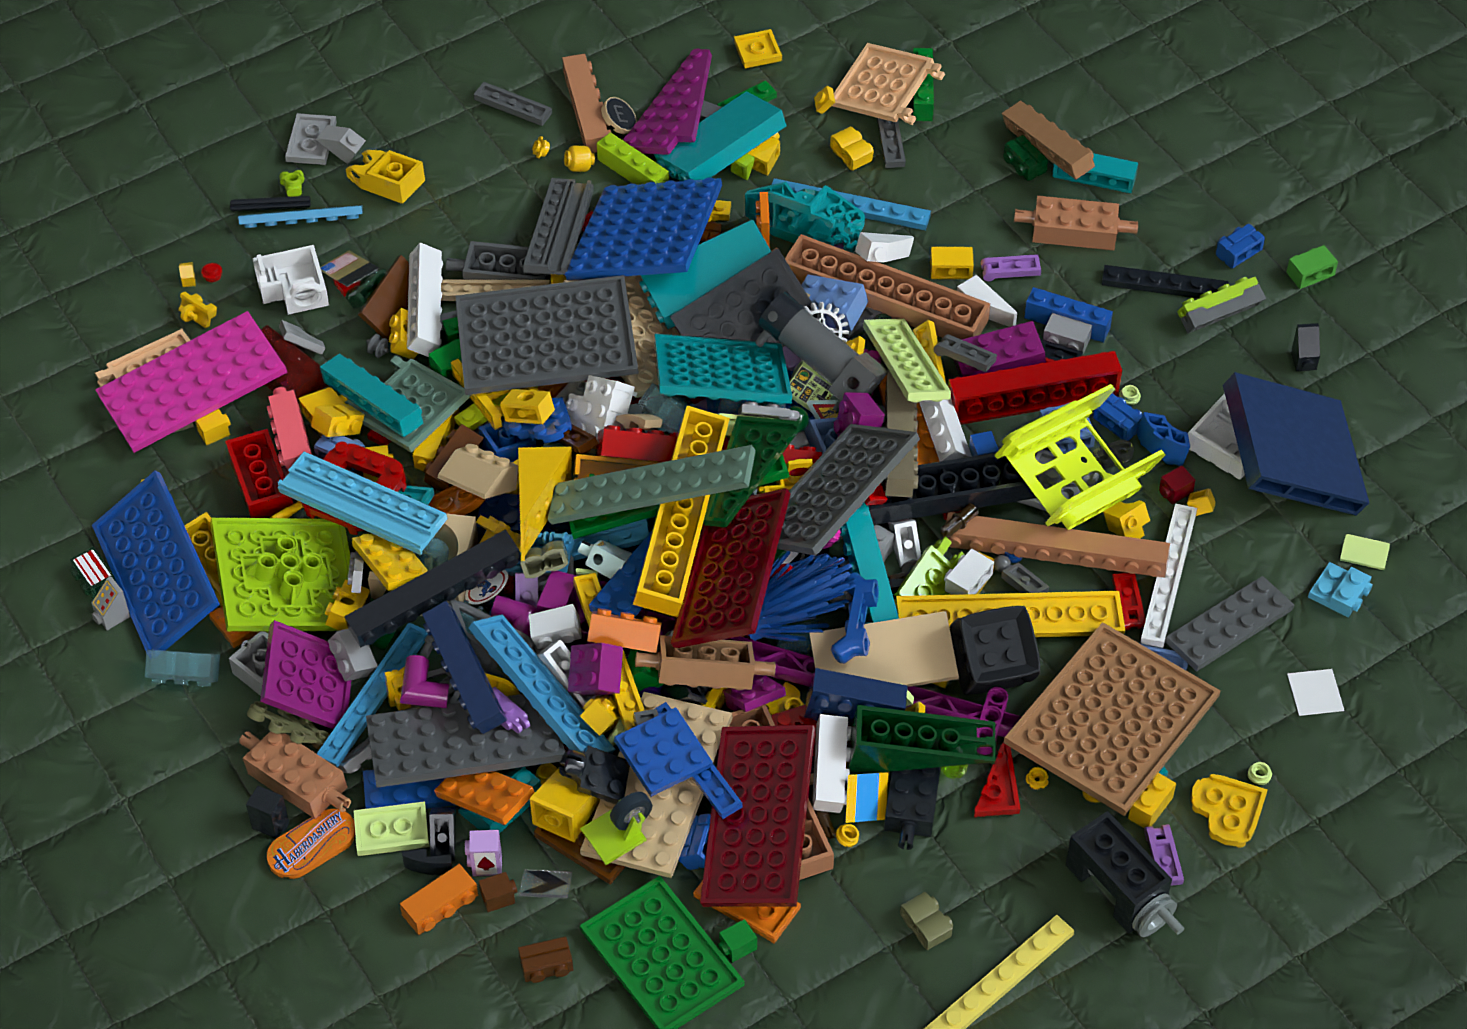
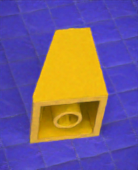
M558 768L530 798L532 824L575 842L581 833L580 828L586 825L600 799L577 791V783L573 779L562 776Z

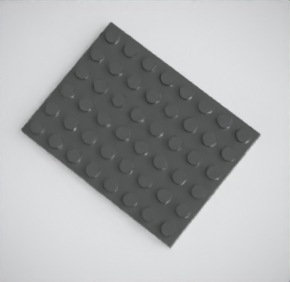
M624 275L455 296L465 395L588 380L589 375L610 378L639 374Z

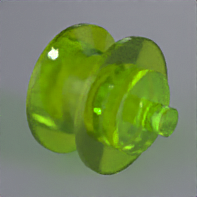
M968 765L941 767V769L948 778H961L966 774Z

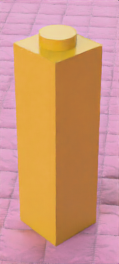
M459 408L414 450V468L424 471L429 461L434 462L437 458L436 453L441 445L446 446V436L450 435L456 424L454 416L460 413Z

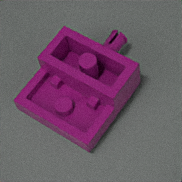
M754 675L752 690H735L733 688L723 690L726 706L734 712L738 710L747 712L786 696L785 687L764 675Z

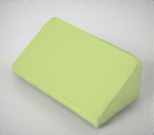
M1346 534L1340 561L1384 570L1390 544Z

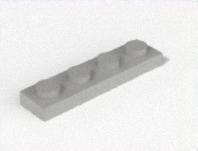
M357 551L351 552L347 585H352V593H361L364 560Z

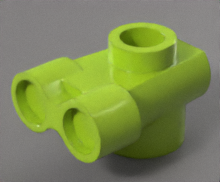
M296 170L293 173H280V183L285 187L288 197L301 196L302 183L304 182L303 172Z

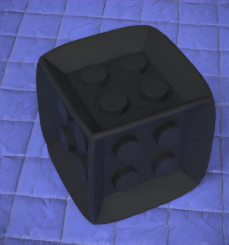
M1008 606L973 613L954 620L950 625V634L959 675L958 681L964 695L987 693L994 687H1001L1003 689L1016 687L1026 682H1032L1040 675V657L1032 622L1025 606Z

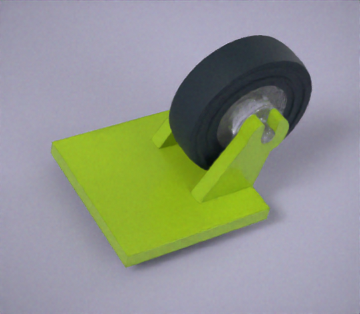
M643 792L631 793L620 799L612 810L580 828L605 865L647 841L641 832L642 823L652 810V802Z

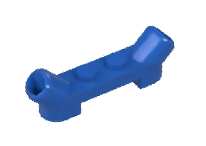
M856 572L851 573L844 581L846 582L852 578L857 579L850 583L856 584V587L847 590L853 597V601L849 603L850 616L849 620L845 622L846 635L831 645V652L834 658L841 664L847 663L855 656L868 655L870 641L864 628L868 607H877L879 597L878 581L876 579L865 580Z

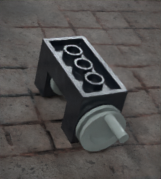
M1108 811L1071 835L1066 866L1080 882L1091 875L1095 876L1116 899L1113 917L1128 933L1136 930L1141 937H1146L1156 932L1165 923L1177 935L1184 930V927L1173 916L1177 903L1171 900L1169 896L1172 878Z

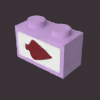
M499 830L470 831V840H465V854L467 855V867H472L473 876H494L502 873V851Z

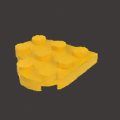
M1211 774L1208 778L1198 779L1194 784L1191 792L1192 809L1195 813L1208 818L1210 838L1224 845L1241 848L1246 845V842L1251 840L1255 833L1268 790L1222 775Z

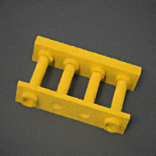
M459 359L451 362L453 377L464 388L462 363ZM537 387L520 388L521 390L539 391ZM511 390L471 394L470 399L494 430L503 427L501 420L503 412L501 406H495L492 401L509 393Z

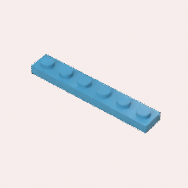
M362 205L240 215L238 218L239 225L244 224L245 228L257 227V223L265 222V226L277 225V221H285V224H296L298 219H306V223L318 222V218L326 217V221L339 220L338 216L345 215L347 219L359 218V214H363Z

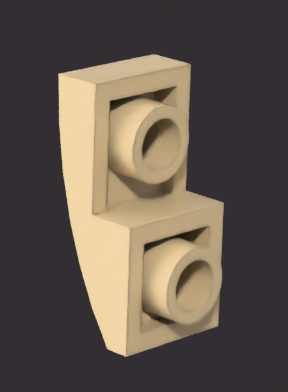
M624 414L616 416V421L621 423L625 429L640 428L649 431L652 428H661L663 419L650 414Z

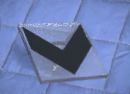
M524 869L519 896L547 897L551 899L568 898L572 872Z

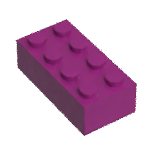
M1033 321L962 339L997 354L996 362L987 372L953 359L959 377L1046 363L1045 351Z

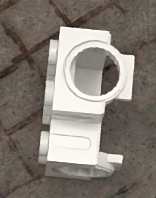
M314 245L265 256L260 254L256 258H252L263 304L284 300L288 315L329 306L327 290Z
M589 375L583 396L569 394L566 408L571 423L594 435L596 439L598 431L604 429V426L607 425L620 426V430L623 431L624 427L616 421V416L628 414L632 396L637 397V392H634L635 387L618 381Z
M1223 394L1188 432L1189 450L1196 452L1200 457L1209 462L1211 461L1217 467L1227 473H1231L1240 480L1245 473L1226 397Z

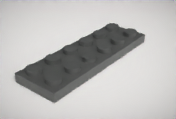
M1262 576L1166 637L1165 643L1197 672L1291 612L1294 604Z

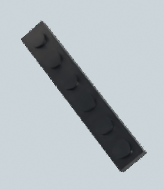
M1104 265L1102 286L1200 298V295L1208 291L1215 293L1218 291V288L1229 283V281L1111 265Z

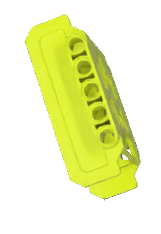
M1111 384L1078 401H1072L1011 432L1002 440L1003 446L995 454L997 459L1006 456L1051 517L1045 522L1047 526L1062 522L1066 529L1070 530L1102 513L1116 503L1131 497L1142 488L1137 479L1151 471L1165 456V453L1160 450L1124 469L1094 430L1087 418L1092 414L1093 410L1100 407L1113 393L1115 388ZM1085 427L1089 429L1118 467L1119 473L1112 475L1105 472L1080 439L1081 429ZM1064 438H1071L1075 441L1076 448L1063 454L1056 445V442ZM1048 447L1056 459L1047 464H1041L1036 460L1035 453ZM1081 457H1085L1087 463L1082 462ZM1051 468H1055L1063 481L1045 490L1036 476ZM1091 472L1098 473L1102 477V482L1089 488L1082 477ZM1074 482L1081 493L1067 499L1062 495L1061 489Z

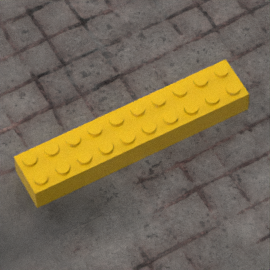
M686 406L671 461L722 451L730 418ZM710 495L659 504L633 605L674 617L678 616L683 603Z

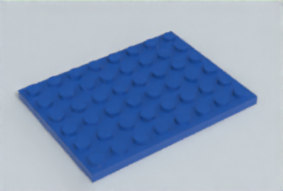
M709 177L704 180L687 179L678 182L671 180L657 184L649 182L640 185L632 183L626 186L610 185L605 187L570 261L568 271L565 272L566 279L579 280L622 275L637 276L688 272L722 188L721 178L714 179Z

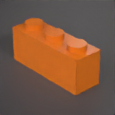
M598 608L597 612H592L587 641L656 653L662 623L657 622V618L644 616L643 619H637L631 613L621 612L619 616L611 614V610Z
M458 864L401 902L402 916L418 935L425 931H430L435 927L436 923L444 918L451 917L463 905L472 903L478 896L477 884L465 869Z

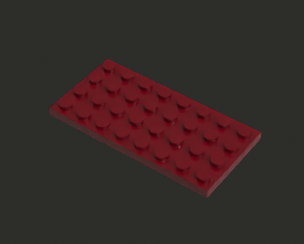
M787 488L750 496L727 527L705 526L703 524L683 603L670 642L674 648L756 633L791 495Z
M813 725L722 727L717 770L741 800L743 807L722 819L712 806L700 900L703 907H797L815 728Z

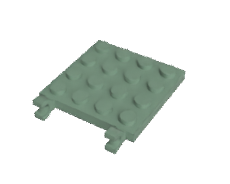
M395 356L390 360L391 364L396 366L394 369L395 373L384 384L390 385L394 391L403 394L413 404H418L422 410L421 415L424 424L407 436L402 437L349 399L345 403L365 414L363 425L407 451L412 452L468 400L471 395H465L463 387L413 359L405 362L400 357Z

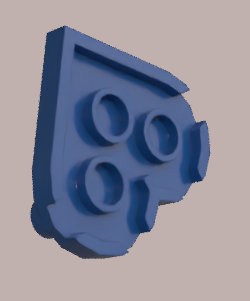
M563 397L552 398L555 410L544 424L504 421L503 427L508 437L518 435L519 439L531 438L534 442L536 439H541L544 443L562 439L564 432L572 430V423Z

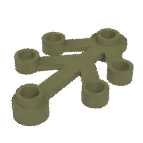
M255 701L254 704H251L247 711V716L255 721L263 722L265 717L270 719L271 722L268 729L275 734L291 733L290 740L297 744L311 743L313 747L320 750L330 735L326 731L319 730L312 721L302 717L297 720L293 714L278 709L277 712L283 717L268 711L267 705L260 701Z

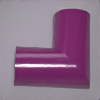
M497 595L492 607L491 616L503 615L512 624L513 628L527 634L531 638L529 615L537 613V606Z
M420 655L408 656L405 663L400 703L447 708L450 684L427 681L429 660Z

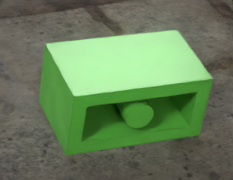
M1323 245L1290 258L1286 273L1298 288L1302 289L1334 276L1338 261L1326 246Z

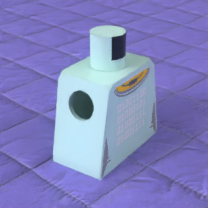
M583 540L578 549L579 553L588 557L585 563L586 566L610 579L619 569H622L632 554L603 540L598 541L594 545Z

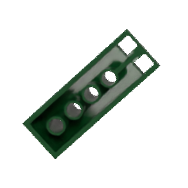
M857 705L851 724V738L847 743V747L851 749L850 760L847 762V769L850 770L849 775L978 763L995 764V722ZM977 728H992V737H977ZM991 747L992 757L977 755V748Z

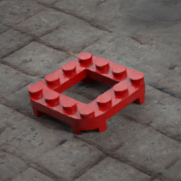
M341 441L323 459L348 471L354 468L379 478L376 483L396 492H404L407 487L405 472L399 461L362 446L347 444ZM301 502L304 511L311 519L318 516L348 528L349 534L358 535L359 531H364Z

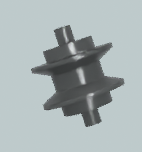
M375 334L366 340L367 352L369 354L375 352V356L380 358L389 352L388 340L386 338L380 340V335Z

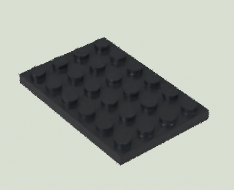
M775 248L669 317L681 336L755 342L764 331L758 325L760 317L781 293L787 292L802 306H807L810 311L812 310V302L780 250ZM771 336L766 341V343L782 344Z

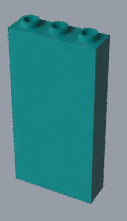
M746 91L701 121L698 125L695 142H678L669 155L654 154L656 163L668 170L671 178L679 181L687 179L704 180L705 178L712 177L785 128L787 125L781 109Z
M750 220L699 244L688 272L640 275L642 281L639 284L643 293L648 292L649 296L647 299L651 308L656 307L657 311L655 314L659 323L664 322L666 328L670 329L675 325L669 316L768 254L771 250L754 220Z

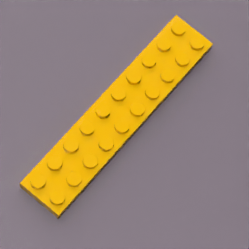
M1119 591L896 596L895 599L899 619L946 611L949 627L954 620L973 613L1008 606H1025L1032 622L1035 637L1091 636L1102 622L1122 634L1125 633Z

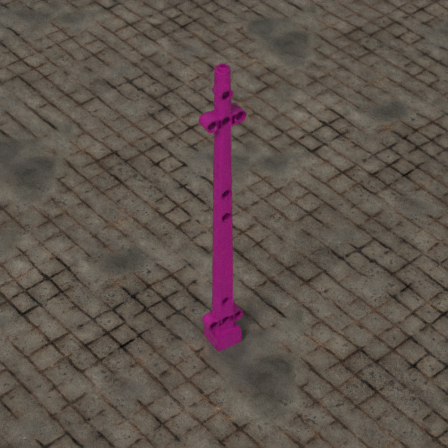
M551 571L537 603V613L573 604L580 617L582 639H578V642L582 645L593 644L594 642L587 641L589 626L573 583V578L576 575L561 571ZM599 581V584H600L601 589H603V587H604L608 582H606V581ZM642 609L637 615L642 618L644 616L657 618V622L662 623L660 635H665L668 631H674L676 620L671 616ZM741 636L723 639L752 642L755 661L775 662L776 668L773 678L810 687L814 674L810 672L815 671L813 657ZM917 686L907 688L914 697L913 704L921 702L925 705V713L985 721L993 720L995 722V745L998 736L1005 737L1022 718V716L1006 712L1008 693L1001 687H994L989 690L984 706ZM977 728V737H992V728ZM979 747L977 752L987 755L992 752V748Z

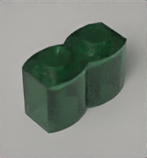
M385 269L365 276L361 280L360 285L352 287L347 292L345 298L353 309L364 306L386 274Z

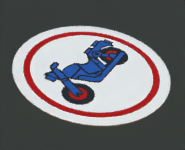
M503 570L494 578L486 579L479 583L474 589L466 590V601L469 604L476 605L487 602L495 597L507 583V571Z

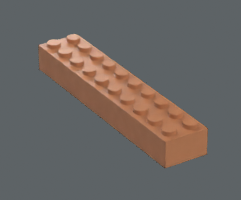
M800 234L785 257L786 262L801 285L808 274L863 284L869 301L866 305L867 307L880 311L883 316L891 319H905L908 325L915 328L930 320L934 322L936 335L942 338L947 334L961 340L980 335L989 320L991 303L887 265L866 261L857 254Z

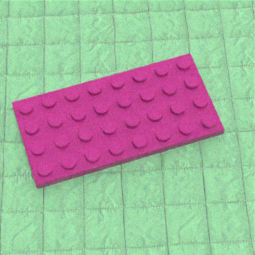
M246 311L97 388L96 393L133 453L286 374L287 369L250 313Z

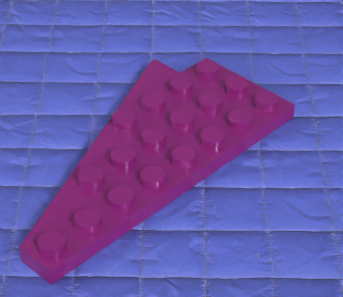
M697 48L690 52L689 56L663 87L662 91L624 137V142L642 154L669 155L678 142L696 141L712 59L710 49Z

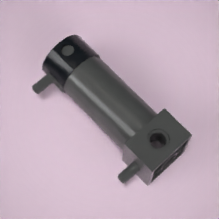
M783 292L776 297L758 321V325L764 331L755 341L756 345L762 347L771 336L777 342L780 341L831 384L828 391L839 399L833 407V410L839 413V404L843 399L844 392L868 393L871 396L889 372L867 352L859 355L811 315L804 306L787 292Z

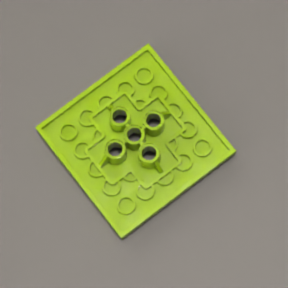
M211 518L210 526L227 631H269V626L274 620L300 631H339L325 625L328 618L325 615V611L329 602H335V599L332 598L337 586L342 587L345 579L348 580L350 551L345 527L325 519Z

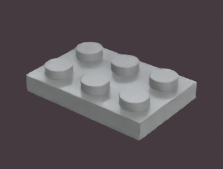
M297 113L285 156L286 162L326 165L329 150L316 141V139L327 125L336 126V116Z

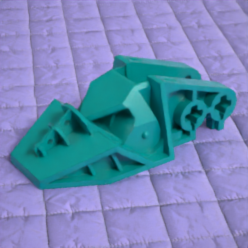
M787 182L749 190L745 193V216L756 223V215H760V213H756V201L760 200V192H768L770 234L772 236L792 243L796 242L800 234L832 246L844 242V250L855 252L860 232L865 225V214L825 185L820 191L804 188L794 193Z

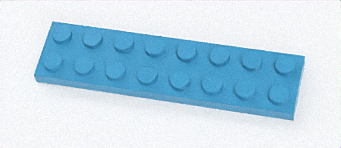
M503 615L471 623L469 630L474 634L475 638L484 646L489 655L502 668L503 672L514 682L517 689L524 694L532 707L539 712L546 724L554 730L569 749L583 753L584 749L589 745L613 754L616 750L603 734L599 736L580 717L584 712Z

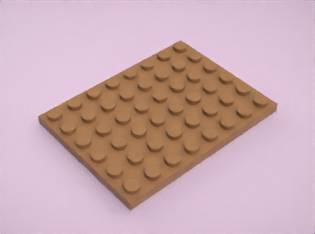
M1102 622L1005 736L1003 743L1125 816L1157 773H1159L1217 700L1221 691Z

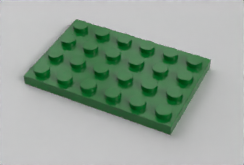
M661 876L648 882L580 925V931L656 1029H678L745 986L743 978Z

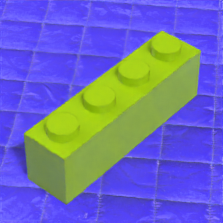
M611 132L597 142L598 160L631 183L640 185L649 182L657 184L669 181L668 170Z

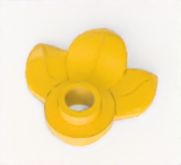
M785 682L783 687H785L786 696L766 704L770 715L804 705L800 700V691L792 684Z

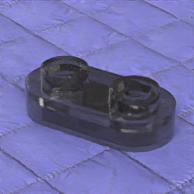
M1118 440L1106 444L1120 464L1132 459L1134 446L1131 442ZM1102 446L1097 447L1093 451V456L1103 469L1115 466V463Z

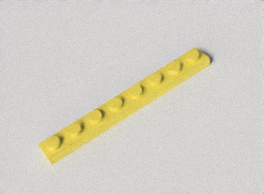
M1058 915L1054 916L924 1029H966L1074 935V929Z

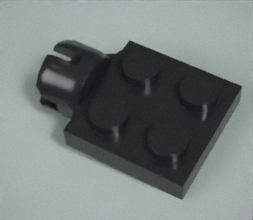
M589 745L584 749L583 753L568 749L563 754L560 765H563L564 768L559 767V773L564 777L573 779L577 783V791L613 804H617L620 799L625 797L630 765L625 758Z

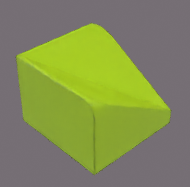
M746 153L731 164V172L748 180L755 158Z

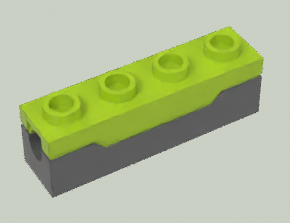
M1243 277L1237 280L1235 285L1230 286L1226 284L1218 288V291L1215 293L1208 291L1200 295V299L1194 300V298L1184 301L1182 303L1183 306L1177 312L1187 333L1260 305L1266 297L1256 277L1250 279Z

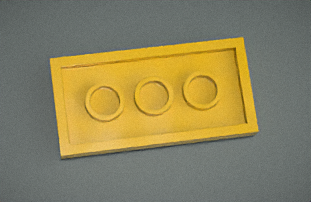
M363 534L352 538L354 549L388 591L394 590L428 571L412 551L379 536Z

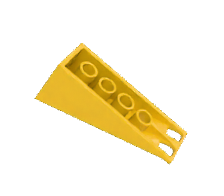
M572 447L518 448L521 561H525L527 552L548 521L547 518L555 486L560 482L572 480Z

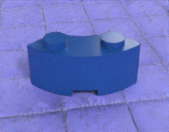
M1144 412L1136 431L1141 445L1152 454L1162 450L1165 453L1162 460L1166 464L1183 466L1190 449L1188 433L1173 427L1166 420L1165 415Z

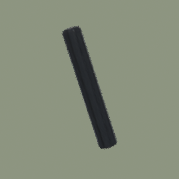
M310 196L234 199L230 201L231 211L309 208L311 206Z

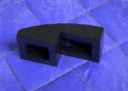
M426 849L402 851L404 868L428 875H443L453 868L451 854L427 857Z

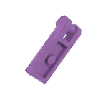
M1038 255L984 258L980 262L981 268L984 270L982 273L983 279L988 282L993 281L995 278L1041 275Z
M1161 825V828L1145 827V838L1148 841L1151 857L1172 878L1171 886L1183 884L1184 877L1170 825Z

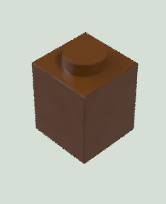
M506 872L478 881L480 894L487 912L515 904L514 894L518 893L514 879L509 880Z

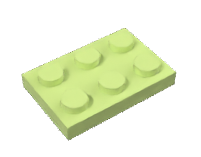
M425 802L354 810L358 856L429 847Z

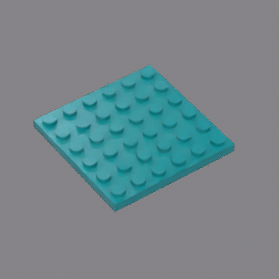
M655 334L654 336L659 393L665 396L685 395L688 398L700 396L711 400L726 398L735 402L751 400L756 403L773 402L777 405L792 403V391L782 344L765 342L762 347H759L753 341Z

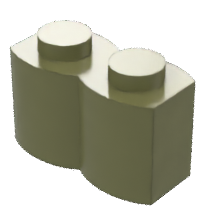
M552 541L545 544L542 548H530L525 556V561H520V565L525 578H536L543 575L546 571H557L567 566L568 554L563 541Z
M923 892L902 904L900 914L923 947L929 950L952 936L953 923L948 915H944L939 911L940 907L935 897H930L926 892Z

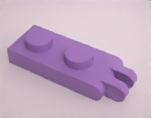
M493 687L492 689L507 718V721L501 725L508 731L513 729L516 733L523 731V728L527 729L530 727L527 714L500 690Z

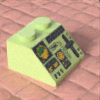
M801 360L789 379L792 399L810 411L807 401L830 400L833 394L828 391L831 384Z

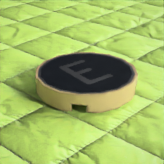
M611 97L604 102L601 112L608 126L612 125L617 133L628 134L637 123L633 109L625 101L617 97Z

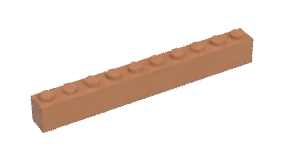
M954 512L948 513L946 523L952 519ZM982 516L974 517L967 523L964 529H959L948 538L952 542L949 546L951 548L973 549L998 555H1005V552H1008L1019 558L1024 557L1163 578L1166 577L1170 553V543L1075 529L1067 530L1060 527Z

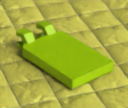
M947 537L937 540L934 546L930 545L925 549L894 596L950 595L945 591L946 581H944V578L950 569L953 570L957 566L958 560L964 553L961 551L958 555H953L948 561L943 555L952 542Z

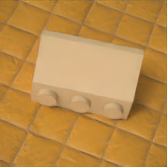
M467 444L465 447L454 451L439 472L438 478L486 499L516 490L518 465L510 462L507 458H500L494 455L491 451H484L475 444Z

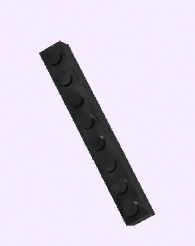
M505 529L344 616L347 627L360 648L365 645H371L381 636L391 634L405 623L415 621L418 616L439 604L453 600L462 592L474 589L486 579H492L499 572L516 566L521 561L519 548Z

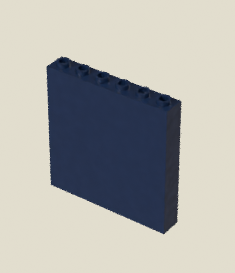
M1234 372L1222 385L1248 489L1356 516L1370 503L1341 400Z

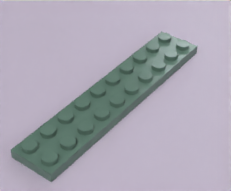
M752 445L560 482L555 486L547 520L551 524H557L747 488L750 483L756 450Z

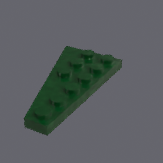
M737 416L726 450L752 445L756 450L749 487L711 494L704 517L705 526L727 527L801 430L803 427L801 421Z

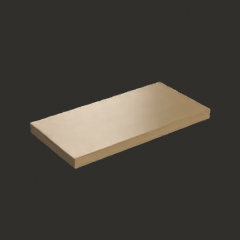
M946 611L865 624L864 628L870 641L868 655L855 656L845 664L839 663L831 652V645L846 635L845 627L823 631L824 633H809L815 668L897 684L902 683L908 687L959 678Z

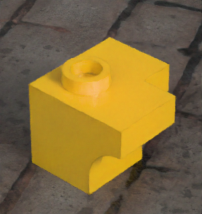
M1140 500L1134 503L1118 502L1103 512L1109 531L1114 532L1117 536L1139 539L1145 536L1142 526L1150 521L1145 502Z

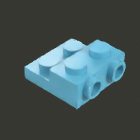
M1329 562L1310 590L1308 598L1349 618L1353 610L1357 612L1363 601L1361 599L1362 596L1369 594L1373 586L1370 583L1371 576L1353 567L1347 571Z

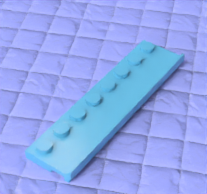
M303 452L289 468V474L283 481L279 480L278 482L280 493L419 555H422L423 549L448 519L446 513L307 452Z

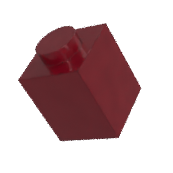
M1180 466L1161 477L1160 494L1173 505L1189 496L1190 493H1193L1196 480L1183 466Z

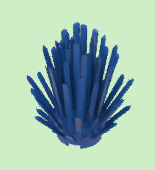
M787 551L780 559L778 558L775 561L770 577L790 555V551ZM810 555L781 576L790 566L789 563L786 564L769 580L756 633L749 634V637L754 641L765 637L793 642L798 640L807 641V639L802 636L777 633H824L821 629L812 628L829 627L827 623L782 625L815 619L816 615L844 607L845 605L843 604L848 603L849 600L844 599L832 604L826 601L844 595L842 592L856 587V584H850L857 580L855 578L844 582L845 578L850 576V572L845 571L851 569L852 565L846 564L835 570L836 566L844 563L845 558L840 557L837 559V557H833L828 560L829 555H825L810 566L805 567L815 556Z

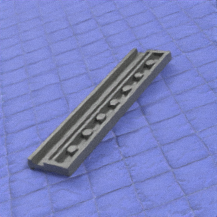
M551 178L525 258L524 272L565 275V272L568 271L594 192V184L590 180L583 184L576 183L575 179Z

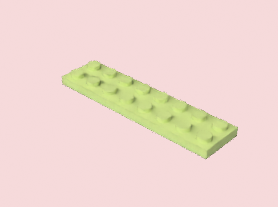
M905 319L864 320V330L907 401L914 403L921 402L922 400L940 402L950 399V389Z

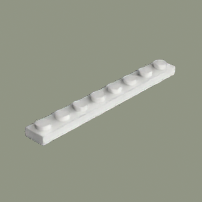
M1175 504L1166 542L1170 543L1166 577L1156 578L1141 637V644L1164 647L1197 513V508Z

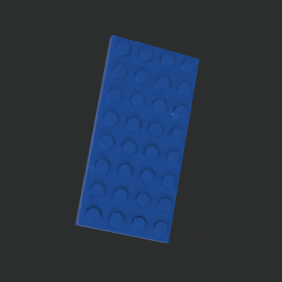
M157 471L152 472L92 524L116 583L123 591L129 613L149 658L155 660L220 605L161 473Z

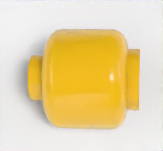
M573 145L565 151L564 164L572 172H587L591 165L595 163V155L591 153L588 146Z

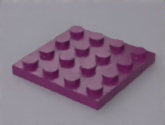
M274 620L269 626L260 702L334 730L349 708L351 680L344 681L328 641Z

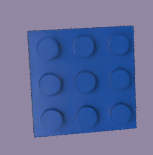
M676 707L614 738V742L650 797L711 768L713 765L712 760Z

